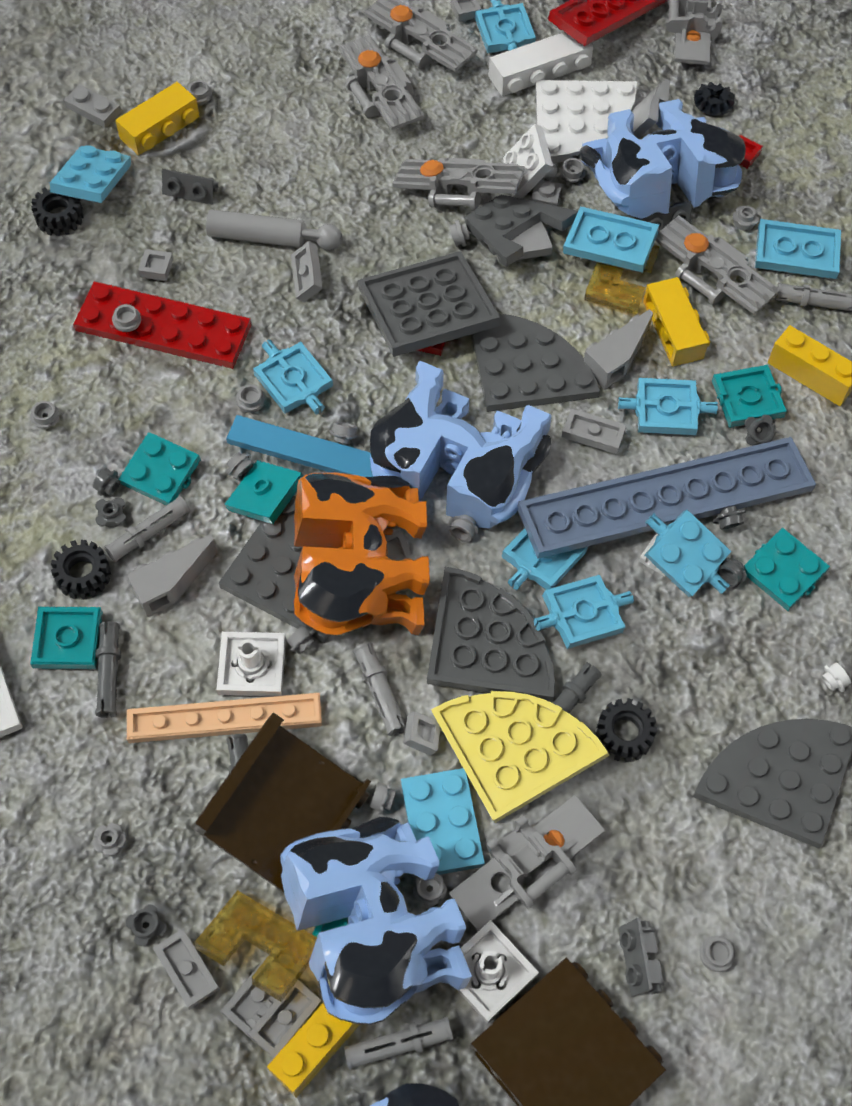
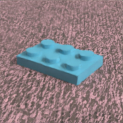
M88 145L80 146L50 181V192L102 203L131 166V156L121 154L118 151L96 149Z
M580 206L564 243L563 254L643 273L659 231V224Z
M760 219L757 233L755 268L837 279L840 268L841 230Z
M464 768L401 779L408 823L416 841L427 836L430 838L439 860V867L436 873L442 875L483 867L485 862L467 774Z

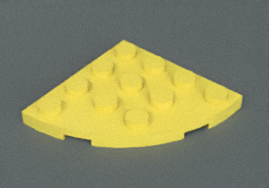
M491 691L488 694L465 695L431 709L495 823L609 756L600 740L584 723L564 711L560 706L528 694Z

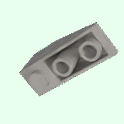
M650 309L641 315H635L628 324L620 329L612 330L605 339L599 343H592L585 350L584 362L591 368L597 383L604 390L627 375L650 329L653 312Z
M211 534L204 538H196L189 545L176 551H169L162 555L160 559L149 564L139 565L133 572L126 574L147 617L175 604L217 554V549Z

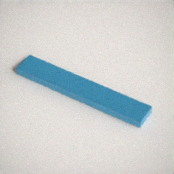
M236 415L226 438L227 444L326 472L373 477L370 452Z

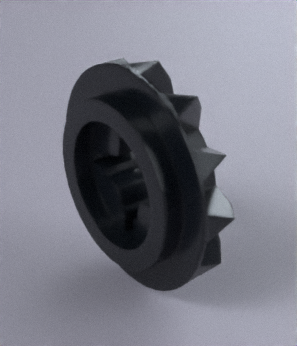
M710 81L708 85L701 84L699 90H696L694 95L696 107L701 112L712 116H720L730 112L735 103V94L731 93L730 87H722V83L714 85Z

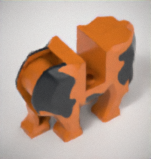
M318 472L304 475L298 480L295 499L294 546L302 547L294 574L296 585L294 615L304 625L327 636H341L370 624L386 625L399 623L405 626L411 634L419 635L424 627L423 598L415 597L411 599L407 595L395 593L408 588L416 594H425L430 582L429 557L423 556L416 560L409 558L391 560L387 557V540L385 538V535L393 534L392 528L396 526L405 529L413 538H422L427 527L426 501H419L418 488H410V483L397 476L363 477L337 472Z

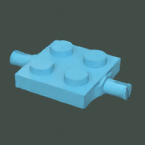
M490 0L492 7L475 11V20L487 53L510 51L536 42V37L523 3L503 5L501 0Z
M272 340L265 341L262 344V348L269 355V358L264 363L253 368L255 377L285 414L305 403L310 406L316 415L319 414V411L322 413L325 406L319 401L317 396L333 387V381L302 342L290 348L278 350Z
M639 378L636 398L618 397V409L635 410L638 417V432L696 435L699 413L717 414L718 410L717 402L700 401L695 380Z
M688 510L683 511L674 522L668 525L659 519L655 513L645 521L658 534L654 545L646 552L645 556L688 597L693 596L707 582L718 590L720 594L729 587L730 584L717 574L720 564L732 551Z
M524 528L502 552V558L518 570L508 580V584L511 587L514 585L513 589L518 590L528 578L546 590L554 588L585 555L588 547L537 559Z
M600 575L575 581L544 591L542 597L549 610V614L534 618V626H536L537 631L554 626L559 631L566 648H573L622 633L625 625L619 615V607L633 604L634 598L630 591L613 595L606 588Z

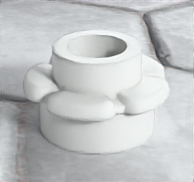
M837 662L830 667L824 666L826 673L822 675V679L831 691L838 689V691L844 692L845 687L851 684V680L845 670Z

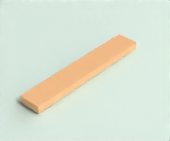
M320 692L127 709L128 743L259 732L273 712L284 719L281 726L286 730L322 727Z

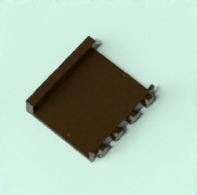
M273 712L191 828L284 893L281 878L283 868L280 859L284 849L294 841L316 833L348 829L352 822L348 817L354 808L359 810L369 797L370 793L366 789L371 781L366 779L361 783L283 728L281 724L284 719Z
M567 957L470 1044V1050L517 1106H630L666 1071L661 1065L663 1058L651 1045L645 1047L636 1036L638 1030L633 1023L624 1016L620 1018L611 1008L613 1002L609 996L601 989L596 991L587 981L589 976L585 969L578 962L574 961L571 963Z

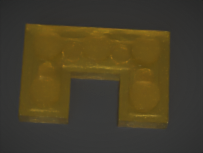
M653 245L644 267V272L652 273L660 246ZM596 262L584 300L637 315L646 287L621 281L624 268Z
M237 890L197 938L195 947L198 951L222 966L228 962L244 940L268 953V957L251 977L252 984L282 1002L309 966L308 963L317 937L305 930L297 931L295 924Z

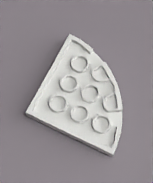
M537 81L535 85L536 124L543 127L552 163L564 162L572 156L579 155L583 143L607 139L609 114L628 109L633 110L637 92V81Z

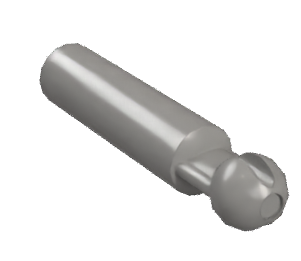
M210 209L207 215L206 232L209 237L299 248L306 241L317 242L322 249L327 251L336 249L342 242V233L333 224L322 225L316 230L308 229L304 220L214 209Z

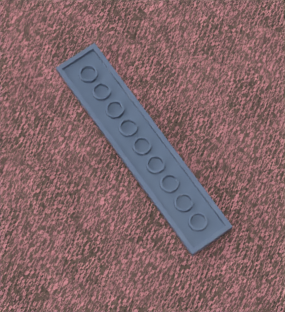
M792 437L518 501L517 506L537 559L652 531L653 529L645 521L653 513L666 525L674 522L685 510L691 512L697 519L717 515L724 508L731 506L741 509L814 490L816 483Z

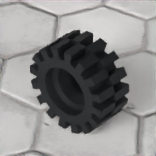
M46 187L42 189L43 194L39 192L35 194L36 199H32L31 209L37 226L42 232L46 230L48 235H52L55 232L56 236H61V232L64 231L65 235L70 234L69 229L75 231L78 229L76 224L81 226L83 223L84 213L79 198L51 193ZM58 207L66 208L64 211L60 213H49L51 210Z
M82 539L80 545H77L76 540L70 541L72 545L70 548L64 544L61 546L63 553L61 554L56 551L54 554L56 560H51L53 568L51 573L58 588L66 596L69 593L72 599H76L77 594H79L81 600L87 599V593H90L91 597L97 596L95 590L98 588L102 592L105 589L103 582L108 584L110 581L109 575H111L109 562L103 549L100 546L97 547L96 543L92 541L88 545L87 540ZM79 562H90L92 564V570L86 576L74 578L70 575V569Z
M627 698L626 703H623L622 699H617L615 705L612 702L606 706V710L603 709L596 727V737L599 738L606 748L609 756L611 753L615 755L614 760L620 761L621 757L625 758V762H631L633 757H635V760H639L643 754L646 755L654 742L657 733V727H655L656 719L655 717H650L652 711L649 708L646 710L642 709L643 703L638 701L636 706L632 704L633 699ZM620 720H629L637 726L638 736L630 741L622 740L615 734L614 725Z

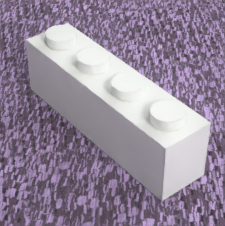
M566 32L490 57L488 77L501 96L515 93L536 85V82L539 80H551L591 66L593 45L590 43L584 46Z

